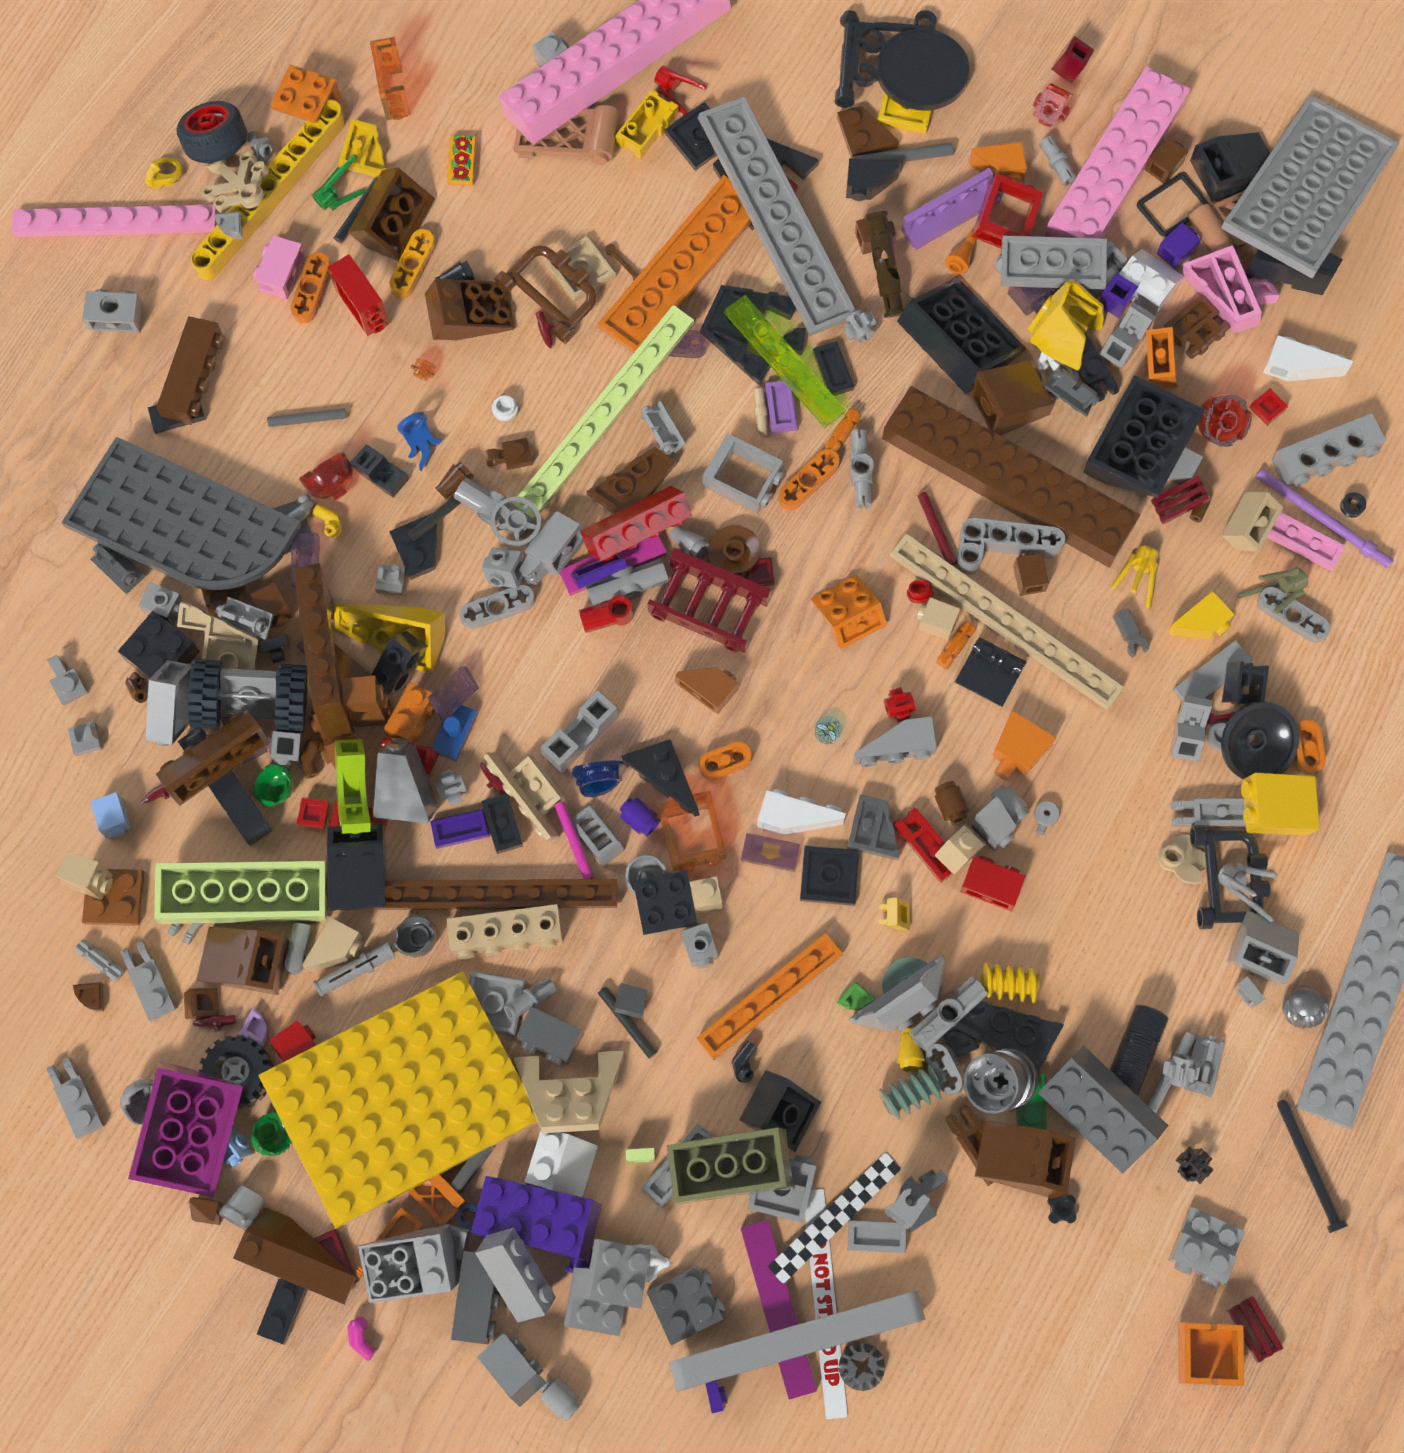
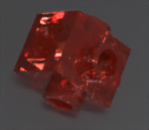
M1051 83L1045 87L1043 94L1039 92L1033 103V107L1036 108L1033 116L1038 118L1039 123L1048 127L1056 126L1061 121L1065 122L1071 111L1068 105L1074 94Z

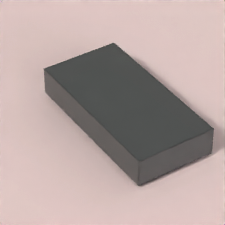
M494 1146L469 1158L450 1186L463 1193L494 1150Z

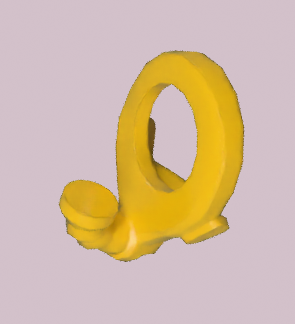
M171 157L159 158L150 164L144 182L152 189H160L164 185L173 186L174 182L182 176V165L178 160ZM165 162L172 163L176 166V171L171 174H162L159 172V164Z

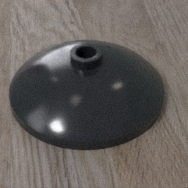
M1265 701L1250 703L1236 711L1228 720L1221 738V752L1224 762L1229 770L1241 779H1245L1254 773L1283 774L1293 763L1299 748V730L1292 715L1283 707ZM1254 734V735H1255V738H1254V740L1250 743L1249 739H1250L1251 735Z

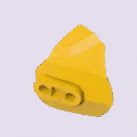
M1070 279L1053 296L1047 298L1027 328V331L1032 333L1029 342L1036 345L1042 353L1056 361L1079 370L1082 365L1086 341L1084 333L1088 328L1097 331L1102 330L1104 325V306L1075 279Z

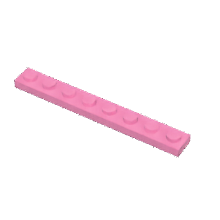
M214 205L13 209L12 234L14 237L210 233L217 225L214 214H217L218 210Z

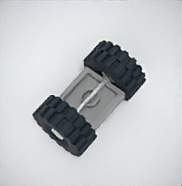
M193 659L188 693V720L190 727L219 728L221 717H232L239 712L243 713L248 710L254 719L275 720L276 731L304 733L308 688L307 665L279 664L277 676V671L223 669L221 660Z

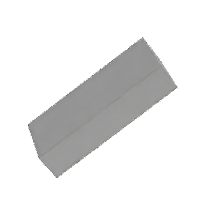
M848 1221L847 1250L906 1253V1228L899 1223Z

